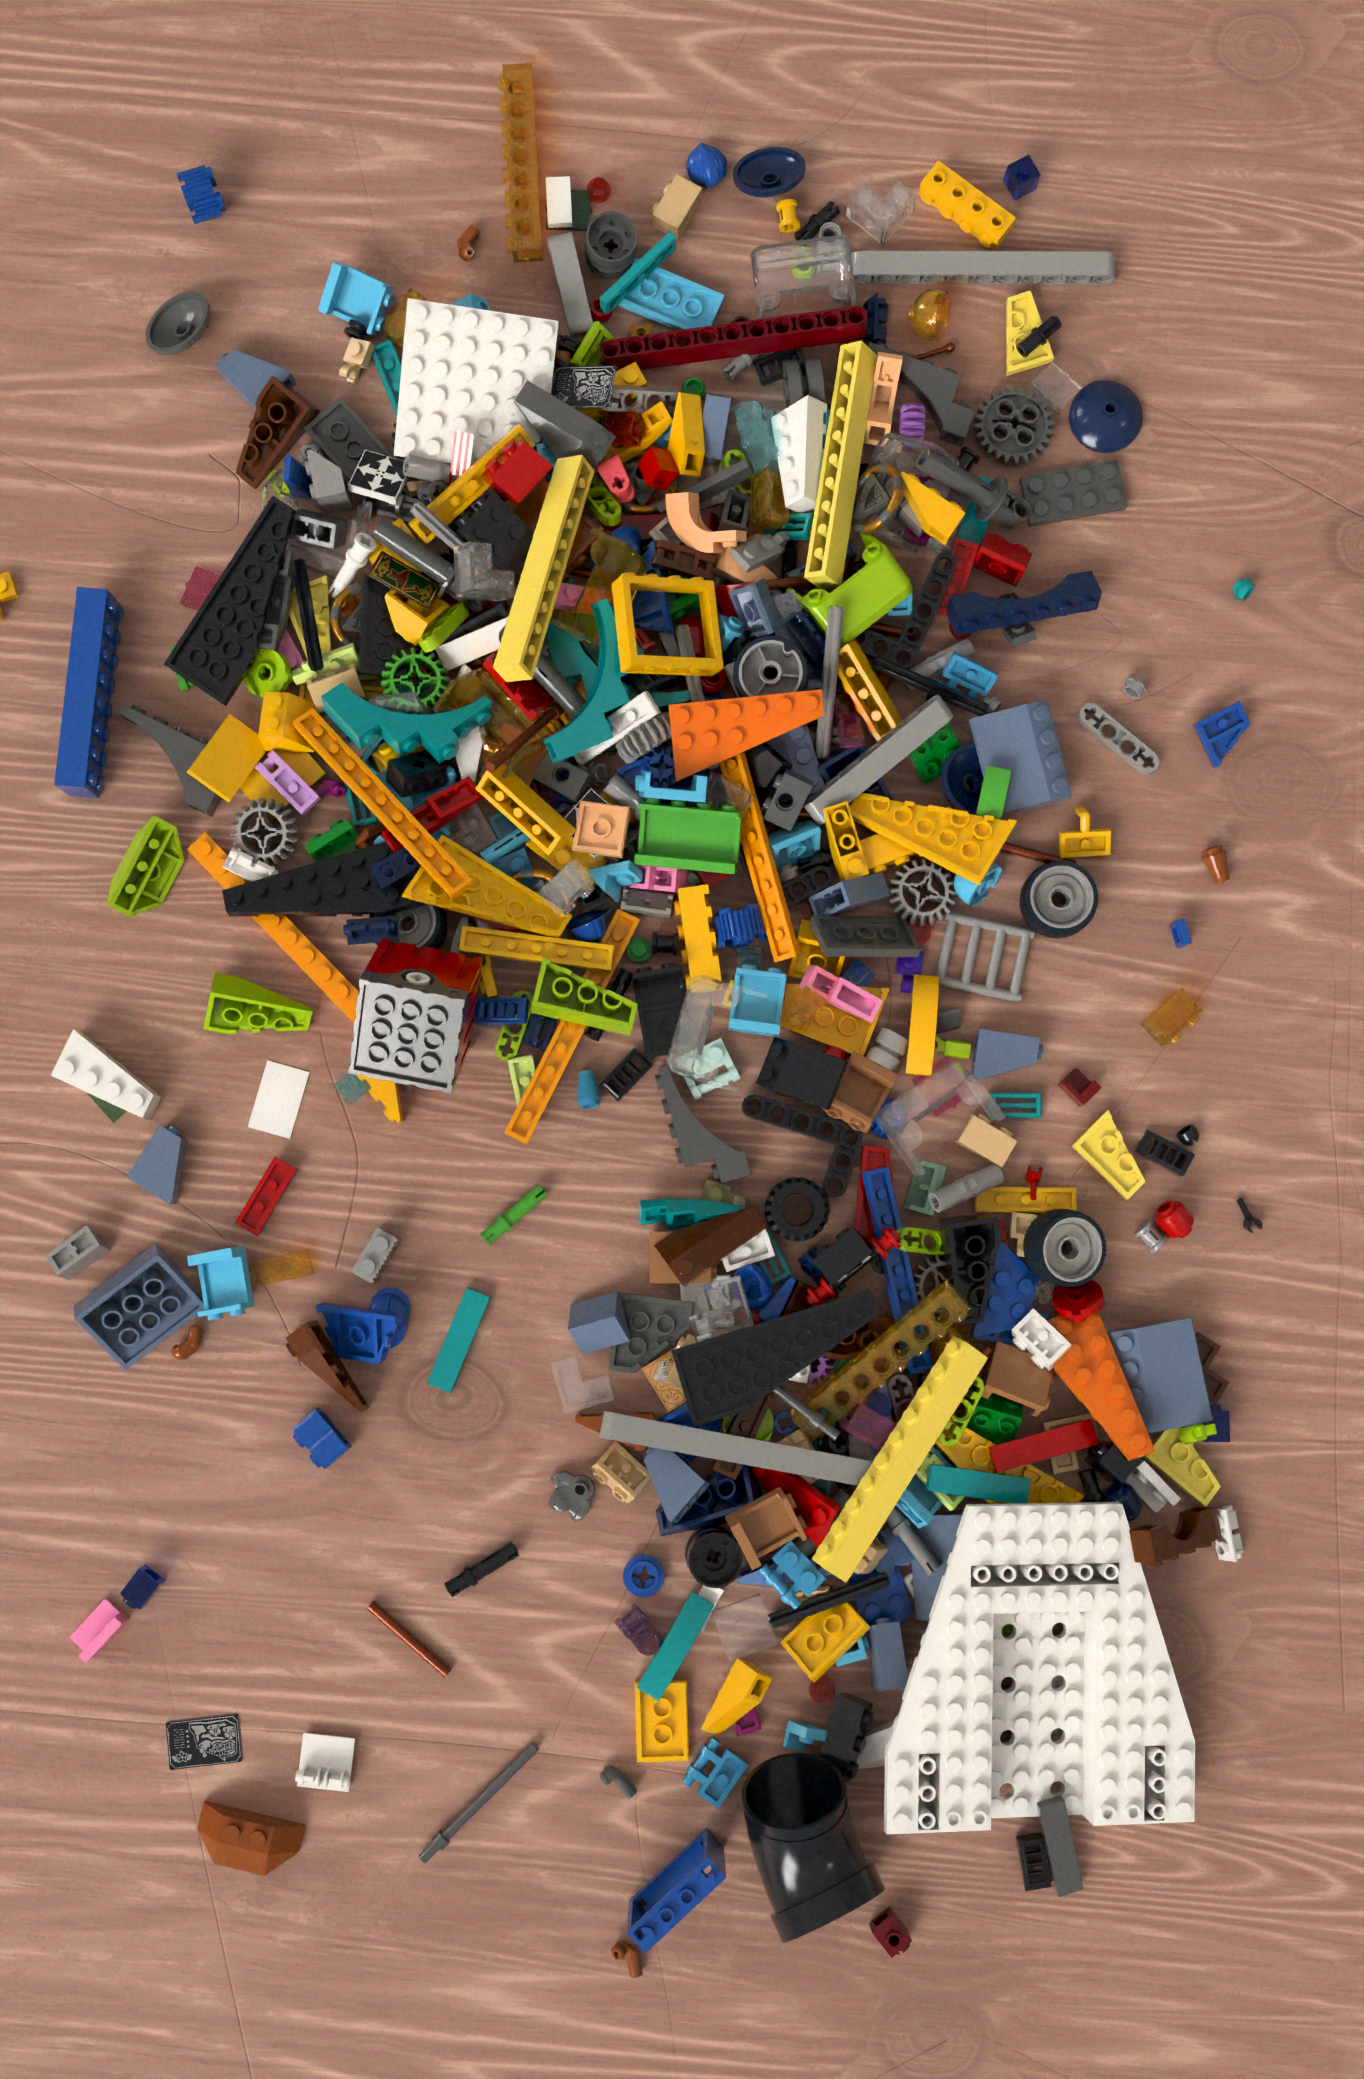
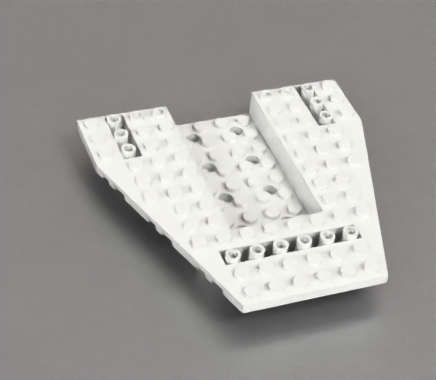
M1119 1502L966 1504L956 1533L957 1539L952 1553L949 1554L948 1566L945 1575L942 1576L929 1615L930 1621L926 1633L922 1636L921 1648L918 1657H915L902 1696L903 1702L898 1716L895 1717L894 1729L885 1748L884 1831L886 1834L991 1830V1818L1038 1817L1037 1802L1062 1795L1065 1800L1068 1815H1083L1093 1826L1195 1822V1739L1141 1563L1135 1562L1129 1533L1130 1527L1123 1504ZM1060 1622L1063 1624V1631L1055 1636L1052 1634V1627ZM1012 1624V1634L1003 1637L1001 1633L1003 1626ZM1058 1675L1062 1676L1063 1682L1061 1686L1052 1688V1679ZM1005 1677H1012L1011 1687L1003 1690L1001 1688L1002 1680ZM1057 1728L1062 1729L1061 1738L1052 1741V1731ZM1011 1730V1739L1008 1742H1001L1000 1736L1002 1732ZM1057 1781L1061 1782L1060 1791L1054 1794L1051 1793V1785ZM1006 1783L1011 1784V1791L1007 1795H1000L1001 1786Z

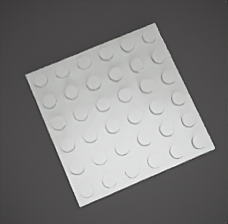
M408 298L393 456L406 457L409 454L451 463L454 434L458 430L474 435L470 465L472 466L517 424L523 427L534 444L543 443L542 441L544 440L536 429L531 427L514 404V400L527 380L551 394L559 321Z

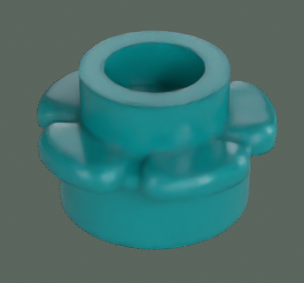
M1250 577L1246 579L1240 578L1232 589L1235 592V599L1239 598L1245 601L1251 595L1255 584L1251 582Z

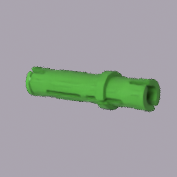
M537 1184L536 1187L502 1216L499 1214L496 1217L497 1220L481 1232L480 1235L491 1246L506 1231L510 1232L515 1223L542 1200L547 1198L548 1195Z

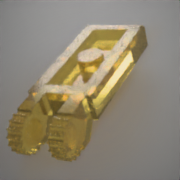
M309 1249L258 1260V1263L248 1264L249 1272L259 1269L261 1276L259 1279H250L251 1286L260 1284L264 1286L314 1274Z

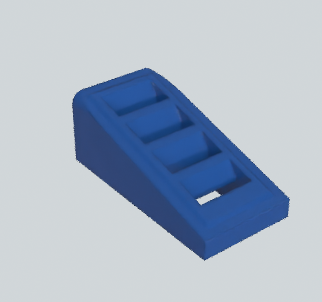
M286 455L283 480L293 498H312L309 484H312L310 475H307L306 468L292 456Z
M477 999L474 1021L484 1027L526 1024L529 999ZM515 1005H518L517 1017H514Z
M788 1276L770 1297L769 1302L759 1310L758 1316L765 1322L781 1316L796 1282L792 1276Z

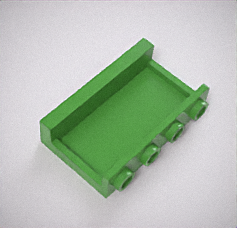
M646 798V801L643 800L638 803V809H641L638 852L635 854L634 864L735 874L739 869L743 810L736 809L737 806L732 804H721V808L711 807L709 802H696V805H687L686 801L671 800V803L661 802V799Z

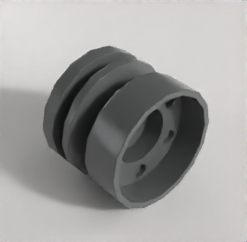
M608 211L595 216L588 224L585 240V257L589 268L602 278L616 279L622 277L631 268L636 257L638 237L632 220L622 213ZM608 249H613V252H608Z

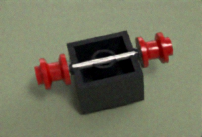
M886 1226L883 1227V1235L878 1239L871 1237L869 1239L874 1246L872 1247L860 1231L855 1228L851 1230L845 1228L836 1235L837 1241L831 1246H828V1244L822 1246L815 1253L817 1257L812 1261L827 1280L821 1277V1285L816 1289L809 1287L807 1289L809 1295L806 1298L810 1304L815 1307L824 1304L830 1297L837 1299L839 1297L835 1291L837 1287L842 1286L878 1257L879 1253L886 1260L888 1258V1250L892 1247L897 1249L902 1247L899 1243L902 1238L893 1227L889 1230Z

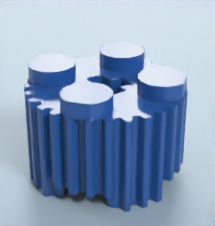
M205 165L176 173L179 182H185L181 189L190 212L195 210L196 215L192 216L194 224L223 216L222 212L226 211L220 192L214 193L213 187H216L217 184L211 167L206 168Z
M758 904L745 905L743 910L734 911L733 908L721 909L718 911L719 914H716L713 918L718 949H724L726 944H730L731 949L746 947L758 938L759 942L768 940Z

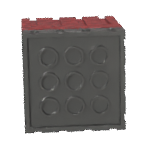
M382 938L359 979L360 990L357 995V1015L354 1020V1039L351 1045V1062L348 1073L365 1075V1077L379 1080H390L399 1084L416 1085L417 1087L430 1090H441L451 1094L470 1049L471 1041L469 1040L473 1030V1016L477 1003L476 994L479 989L481 976L479 972L482 967L483 958L475 956L474 958H468L465 954L450 951L449 953H443L440 949L425 946L418 948L415 944L405 942L392 943L391 940Z

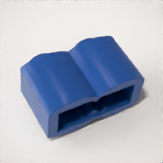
M320 1407L312 1411L292 1429L295 1433L293 1436L294 1440L302 1448L306 1446L311 1452L309 1457L317 1467L328 1468L352 1447L346 1437L336 1428Z

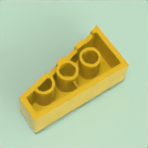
M708 884L679 888L678 900H673L675 915L681 916L682 924L677 925L679 940L684 939L685 949L681 950L683 965L688 964L689 974H685L686 988L692 989V995L717 992L723 989L719 958L716 952L715 931L712 926V909L708 899Z

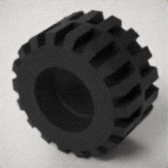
M793 1177L779 1182L769 1192L765 1201L764 1213L769 1227H771L775 1234L790 1241H805L815 1237L824 1229V1225L827 1224L828 1214L830 1213L829 1200L825 1196L824 1190L814 1181L802 1177ZM790 1195H803L811 1203V1216L803 1224H791L783 1217L782 1204Z

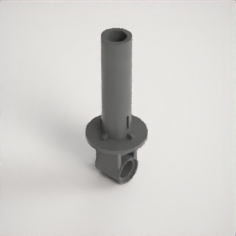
M925 448L920 453L916 461V469L976 504L975 517L980 522H985L991 518L1002 524L1005 528L1012 529L1031 516L1032 510L1028 501L1010 492L1005 478L997 477L988 484L929 448Z
M384 517L373 531L372 538L439 582L441 589L437 595L438 598L441 599L447 593L457 601L463 602L470 611L480 612L492 595L493 588L486 580L479 578L463 567L466 560L465 557L462 556L457 564L453 563L452 565Z
M505 626L499 632L500 643L505 630ZM549 641L542 646L534 677L564 711L573 718L586 700L546 657L549 654L547 649L552 645Z

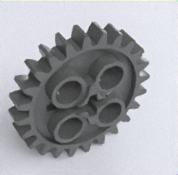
M1011 385L1009 392H1006L1005 388L1001 387L999 395L993 391L990 396L991 399L985 397L983 405H979L977 410L979 414H976L974 418L977 424L974 425L973 431L979 432L975 437V441H982L979 447L980 450L988 449L986 457L992 454L995 455V463L1002 458L1004 466L1007 465L1009 460H1012L1014 467L1017 466L1019 460H1021L1023 465H1026L1028 457L1035 461L1037 453L1042 455L1045 451L1044 447L1049 446L1051 441L1048 438H1052L1054 433L1051 428H1053L1055 422L1049 420L1053 412H1045L1048 402L1040 404L1041 395L1036 398L1032 397L1034 390H1030L1028 394H1025L1024 386L1020 388L1019 392L1015 391L1014 385ZM1006 409L1009 415H1003L999 410ZM1029 414L1034 420H1026L1023 415ZM1001 432L1005 438H997L994 433ZM1024 437L1029 443L1023 444L1018 438Z

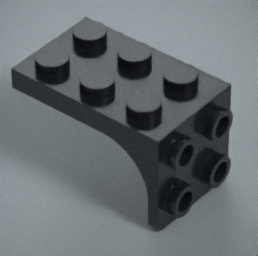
M495 492L488 496L484 493L469 505L468 508L471 511L458 517L451 526L458 536L474 545L518 588L534 532Z
M676 962L662 964V968L652 970L650 966L636 969V973L632 974L646 1059L696 1050L682 965L677 966Z

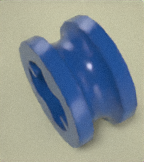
M782 1410L774 1416V1427L779 1433L790 1434L796 1429L797 1420L792 1412ZM786 1415L790 1416L791 1427L786 1426L784 1429H781L779 1427L781 1423H778L779 1418H785Z

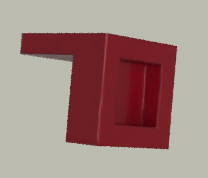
M1077 1068L1073 1069L1058 1084L1079 1107L1085 1105L1102 1088L1095 1080L1090 1082Z

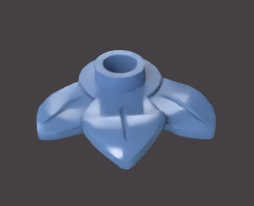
M890 1526L883 1532L879 1531L876 1535V1538L888 1548V1551L879 1560L875 1569L879 1573L885 1572L888 1577L893 1576L895 1565L904 1566L914 1561L913 1554L898 1535L895 1536L891 1533L892 1529Z

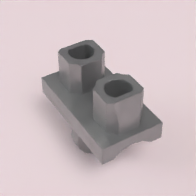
M400 493L396 505L381 501L377 515L395 521L401 518L404 523L408 524L415 518L410 512L411 507L414 503L420 501Z

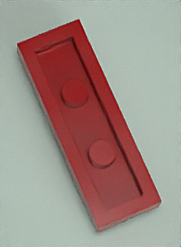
M955 537L951 554L956 558L957 565L936 613L947 616L949 596L964 593L978 551V544ZM949 560L947 562L945 572L949 571L952 568V564ZM941 586L939 587L937 594L941 592Z
M274 1157L235 1223L252 1234L259 1236L298 1169Z

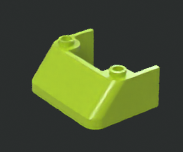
M860 533L866 547L862 557L867 565L830 594L824 589H813L802 597L793 589H786L787 593L791 592L801 608L807 611L825 637L829 606L843 607L840 646H844L907 598L913 590L910 579L887 547L869 533Z

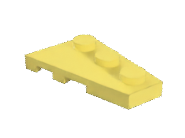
M1031 290L1008 297L1006 300V376L1051 363L1054 360L1048 339L1045 345L1038 346L1026 358L1022 357L1016 349V345L1031 334V330L1034 327L1038 328L1042 325Z
M327 575L309 582L321 654L332 651ZM293 588L289 616L307 657L296 588Z
M1106 1110L1071 1145L1125 1200H1128L1145 1183L1132 1154L1129 1153L1120 1131L1117 1130L1109 1110Z
M1181 1427L1161 1431L1152 1443L1155 1452L1143 1457L1202 1507H1206L1220 1489V1484L1204 1459L1200 1458L1193 1447L1194 1444H1183L1179 1438Z

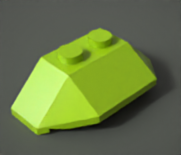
M153 815L138 831L111 880L107 906L132 917L162 905L184 862L177 827Z

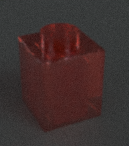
M636 411L609 412L606 429L616 436L611 444L613 448L641 447L642 437L646 433V426Z

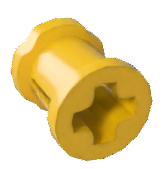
M784 199L776 204V210L780 215V232L789 233L800 228V222L796 214L798 204L794 199Z

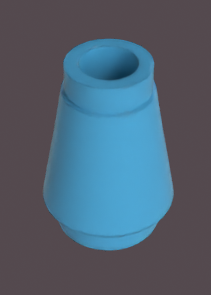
M585 1070L579 1072L577 1103H579L581 1109L599 1107L602 1098L594 1071Z

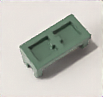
M917 1159L903 1208L933 1216L935 1210L929 1202V1194L941 1188L947 1166Z

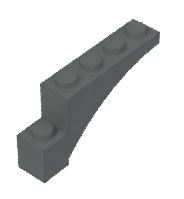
M869 342L868 347L877 354V357L878 352L903 356L899 381L908 387L928 410L940 432L939 439L962 447L975 410H972L966 404L953 403L962 375L957 374L955 370L950 368L943 369L937 367L928 360L912 358L906 352L890 350L884 344Z
M123 704L118 713L124 719L149 734L171 760L186 795L184 802L190 807L212 817L222 798L187 773L208 741L200 737L196 741L189 737L190 733L178 726L174 730L167 726L168 722L158 716H154L152 719L145 715L146 711L136 705H132L130 708Z
M669 1067L658 1068L659 1074L655 1075L658 1090L664 1089L666 1099H662L665 1114L670 1113L673 1123L668 1124L672 1139L677 1138L679 1148H675L678 1162H684L685 1167L714 1159L715 1164L711 1165L714 1179H720L721 1183L750 1176L751 1173L745 1151L739 1152L708 1131L691 1113L681 1098L673 1082Z

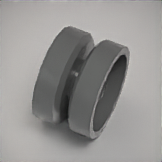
M818 356L805 358L802 370L796 359L783 361L782 384L786 408L807 395L825 403L824 379L820 358Z

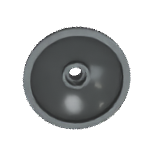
M186 292L165 302L155 312L147 326L146 342L148 346L160 355H173L190 348L201 338L209 324L211 309L208 301L199 293Z

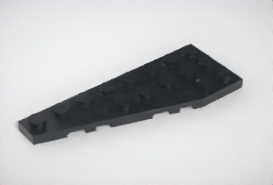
M274 496L269 500L164 663L165 666L225 706H227L254 664L296 513L293 508Z
M386 842L222 890L225 909L229 916H259V914H274L275 916H285V914H297V916H337V914L362 916L363 914H375V916H387L426 903L402 897L403 892L419 868L381 889L377 879L374 880L371 877L369 871L372 869L370 866L393 853Z
M871 1289L671 1350L693 1426L744 1412L878 1316L879 1313Z

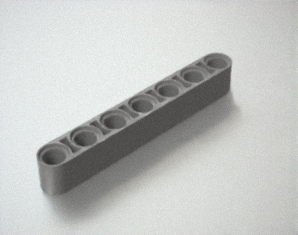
M935 695L805 801L803 806L817 825L825 823L823 808L848 801L849 804L953 718V713L940 695Z

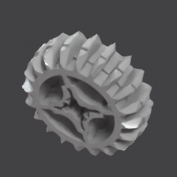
M669 712L651 718L619 739L616 748L619 756L626 764L640 760L652 749L662 748L672 742Z
M259 798L258 804L255 800H250L249 807L247 805L241 806L243 814L235 813L234 816L239 822L231 823V826L237 828V831L231 832L230 835L232 837L237 836L238 841H234L233 845H241L240 851L247 852L248 855L255 857V864L258 860L269 866L272 861L275 864L281 863V858H289L287 851L293 852L295 850V847L290 843H296L299 838L293 836V833L299 832V828H292V823L297 822V819H289L288 816L292 811L287 809L282 812L284 803L281 802L275 806V799H269L266 803L265 798ZM258 813L259 818H256V826L253 829H247L250 819ZM268 813L274 815L282 827L273 825ZM261 829L275 831L274 833H269V835L255 833L256 831H261ZM277 835H283L280 845L271 852L274 838ZM248 837L255 838L259 843V848H262V851L256 849L251 844Z
M921 859L920 866H918L916 860H912L911 868L907 864H903L902 870L904 873L897 870L894 874L899 880L891 879L890 884L896 888L889 889L890 895H896V897L890 899V904L898 903V906L893 910L894 913L902 910L904 913L901 919L904 920L907 916H910V925H913L916 919H919L920 927L924 926L925 919H927L930 926L934 924V917L941 922L943 920L942 913L948 915L951 912L947 906L955 905V901L949 897L957 895L956 891L949 890V888L954 887V881L947 882L951 873L948 872L943 875L941 872L944 870V867L940 866L937 870L934 868L936 863L932 861L929 866H926V859ZM925 874L921 883L911 882L908 884L905 882L912 875ZM932 877L939 883L942 895H939V892L932 888ZM926 883L925 893L928 896L925 895L919 903L920 892L916 890H920ZM903 890L906 891V894L912 896L914 900L913 908L906 903L903 897ZM925 902L940 903L932 911L920 912Z

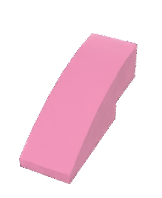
M636 865L643 872L642 881L628 886H621L678 893L679 888H686L688 870Z
M809 965L798 987L869 1023L873 1022L883 1002L878 997L842 977H836L817 965Z

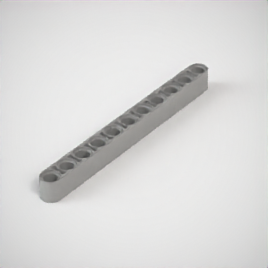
M856 251L850 254V281L854 284L1107 285L1115 281V254L1108 251Z
M604 1411L599 1435L600 1438L856 1486L859 1485L860 1480L873 1463V1461L608 1411Z

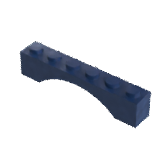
M1091 570L1069 574L1053 589L1028 598L1000 599L984 596L976 592L949 596L946 614L955 635L969 634L982 630L1097 610L1102 591Z

